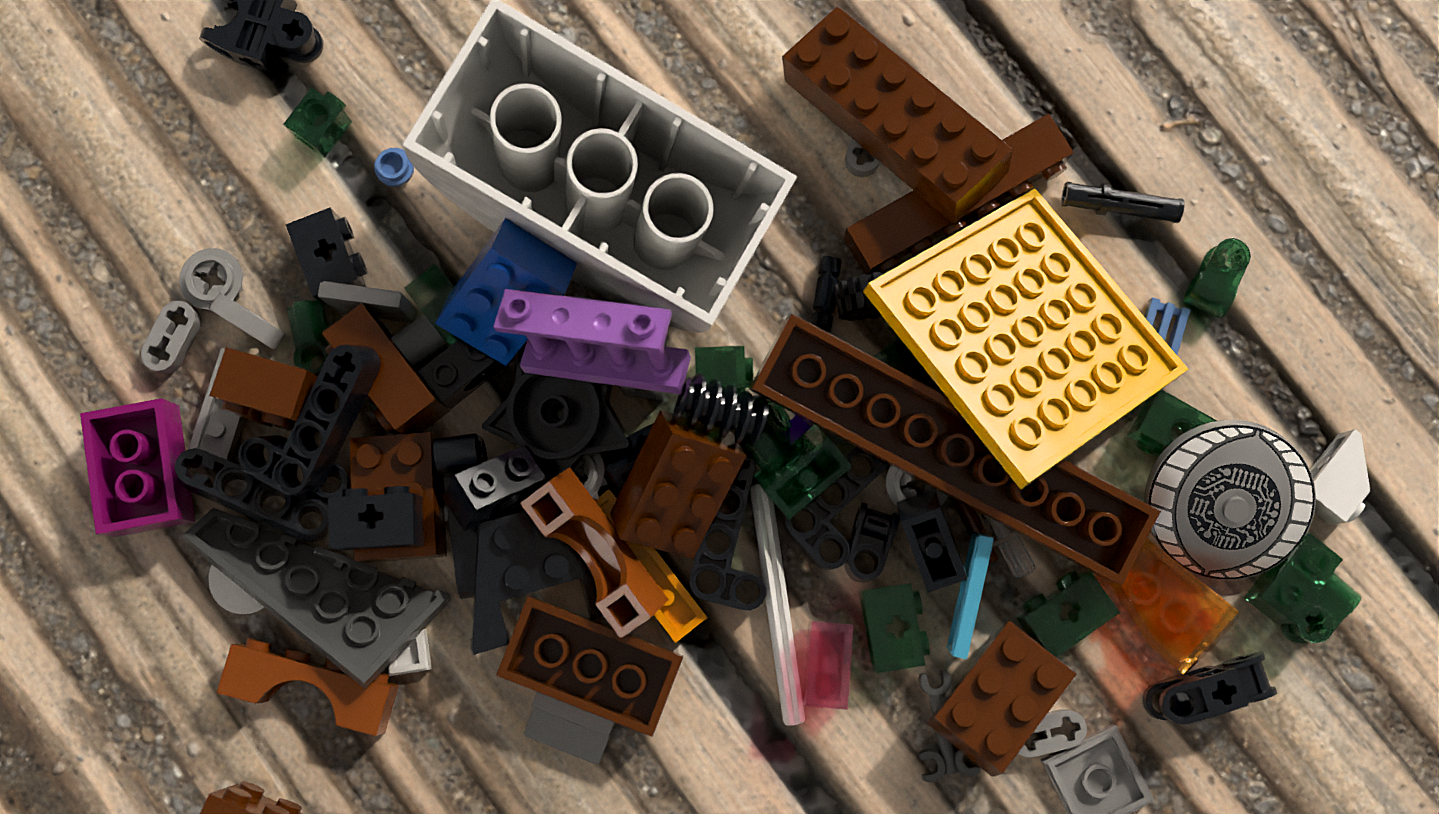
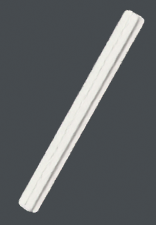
M768 483L751 486L750 495L762 578L766 587L765 599L782 717L785 725L792 726L804 723L805 713L772 487Z

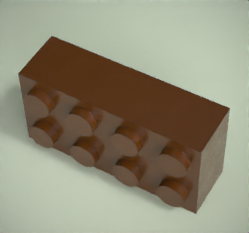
M527 596L496 676L653 737L684 656L630 634L620 638L612 627L538 598Z

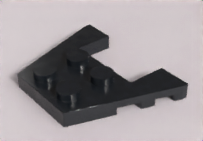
M526 511L489 520L478 525L475 594L472 611L473 626L470 643L472 655L509 644L508 634L499 605L500 601L579 579L590 619L604 616L596 606L597 588L595 580L583 558L562 540L545 537Z

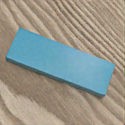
M978 532L971 534L964 566L967 580L961 581L946 647L953 657L966 660L994 538L987 534Z

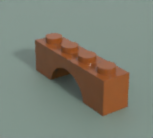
M570 467L520 503L545 537L562 540L583 558L595 580L597 588L596 606L620 638L650 619L669 600L628 544L619 538L616 528Z
M247 638L246 644H231L216 693L258 704L268 702L284 685L295 680L304 681L321 689L329 698L334 709L336 726L374 736L386 732L399 687L398 684L388 682L390 675L381 672L364 689L329 659H326L323 665L309 661L311 654L290 648L286 649L285 654L271 651L272 643L254 638Z

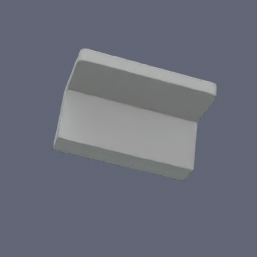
M537 692L531 705L534 708L524 730V735L590 763L599 764L615 722Z

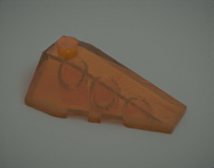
M1146 539L1124 584L1121 586L1109 581L1149 646L1183 675L1210 652L1239 619V611L1149 539Z

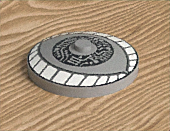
M1220 420L1206 423L1187 431L1164 449L1148 476L1145 486L1144 503L1161 511L1151 533L1162 551L1174 563L1193 574L1205 578L1238 580L1256 576L1272 569L1295 551L1310 528L1315 511L1316 492L1313 476L1308 464L1299 451L1283 436L1266 426L1254 422Z

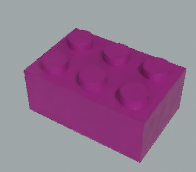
M160 398L80 413L96 535L119 537L195 522L192 493L183 486L175 473L176 459L182 452L186 451L179 405Z

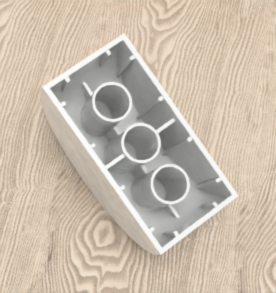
M500 0L490 1L402 144L409 161L428 182L491 231L495 232L503 220L507 218L575 261L577 266L571 278L572 281L614 303L670 309L672 312L669 323L670 327L696 333L706 332L713 325L797 178L791 172Z

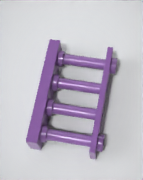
M505 289L493 327L497 332L520 334L527 337L528 340L520 367L524 373L682 394L691 359L688 349L664 346L672 316L670 309Z

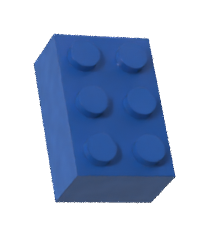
M505 218L450 292L435 324L506 366L528 339L525 335L497 332L493 328L505 289L564 296L577 263Z

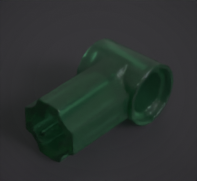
M303 300L293 303L291 307L287 308L295 346L293 362L295 367L308 370L318 376L328 357V353L324 348L329 345V342L322 332L329 327L323 302L320 300ZM319 354H324L323 363L318 368L311 369L312 359Z

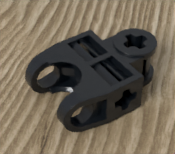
M230 0L238 4V13L235 19L227 25H215L214 29L204 27L199 37L205 45L234 62L272 73L278 56L298 63H309L320 56L324 46L321 34L313 27L309 18L303 13L295 11L298 5L295 0Z
M1256 652L1229 659L1220 665L1204 666L1152 683L1145 689L1142 701L1144 709L1151 717L1185 725L1247 707L1249 703L1275 696L1277 690L1275 686H1270L1262 663L1265 660L1264 653ZM1165 689L1160 696L1159 707L1161 713H1159L1152 705V697L1156 691ZM1173 698V705L1170 709V699Z

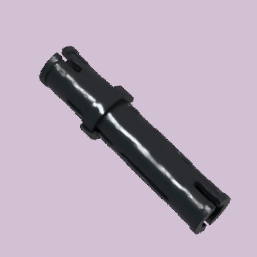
M1067 181L1061 196L1062 206L1095 210V214L1106 215L1107 212L1179 223L1184 212V199L1182 198L1175 199L1115 190L1108 184H1101L1099 187Z

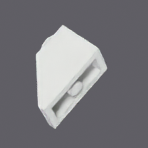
M1353 429L1339 433L1310 469L1316 492L1314 513L1329 525L1349 523L1356 519L1365 507L1362 501L1370 492L1362 434Z

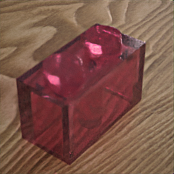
M809 621L803 704L805 706L848 710L853 625Z

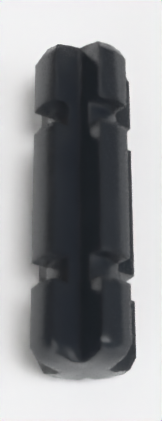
M823 256L820 261L818 274L821 276L817 279L813 304L815 313H812L810 323L827 333L832 328L833 316L831 313L834 312L836 302L834 286L839 283L836 277H839L842 263L841 259L831 256Z

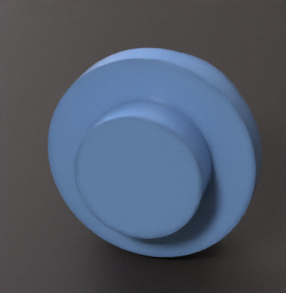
M389 148L378 155L375 160L374 170L376 176L383 184L398 187L411 179L414 173V166L403 149Z

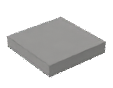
M326 281L320 282L318 297L338 313L348 314L362 303L379 319L411 323L417 318L418 310L399 291Z
M1114 724L1086 737L1081 744L1073 748L1058 751L1041 760L1067 814H1130L1155 801L1119 729Z

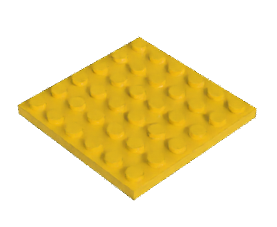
M1035 188L869 282L863 290L871 303L1020 489L1026 487L1188 370L1180 358Z

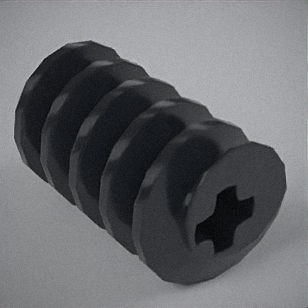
M697 373L691 380L689 377L685 381L682 394L678 395L674 407L673 420L678 421L684 412L689 413L688 426L693 427L700 418H703L704 432L709 433L715 424H719L720 438L724 439L732 429L735 430L734 443L740 444L745 436L748 435L750 436V446L752 448L765 426L768 417V401L762 396L753 400L752 394L749 391H742L737 395V389L733 385H727L722 389V384L717 379H712L706 385L705 375Z

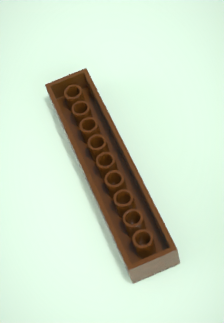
M794 314L786 317L748 389L1099 577L1121 586L1124 584L1161 512L1064 459L1026 487L1020 489L947 396Z

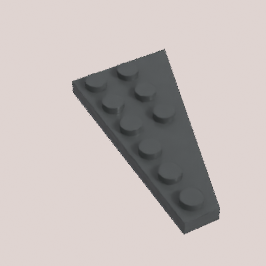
M212 508L182 535L186 544L364 689L376 679L451 601L450 594L440 590L434 592L417 586L413 580L405 577L398 579L377 571L375 566L354 561L353 558L320 546L317 549L298 542L297 538L284 533L280 536L259 528L257 523L216 508Z

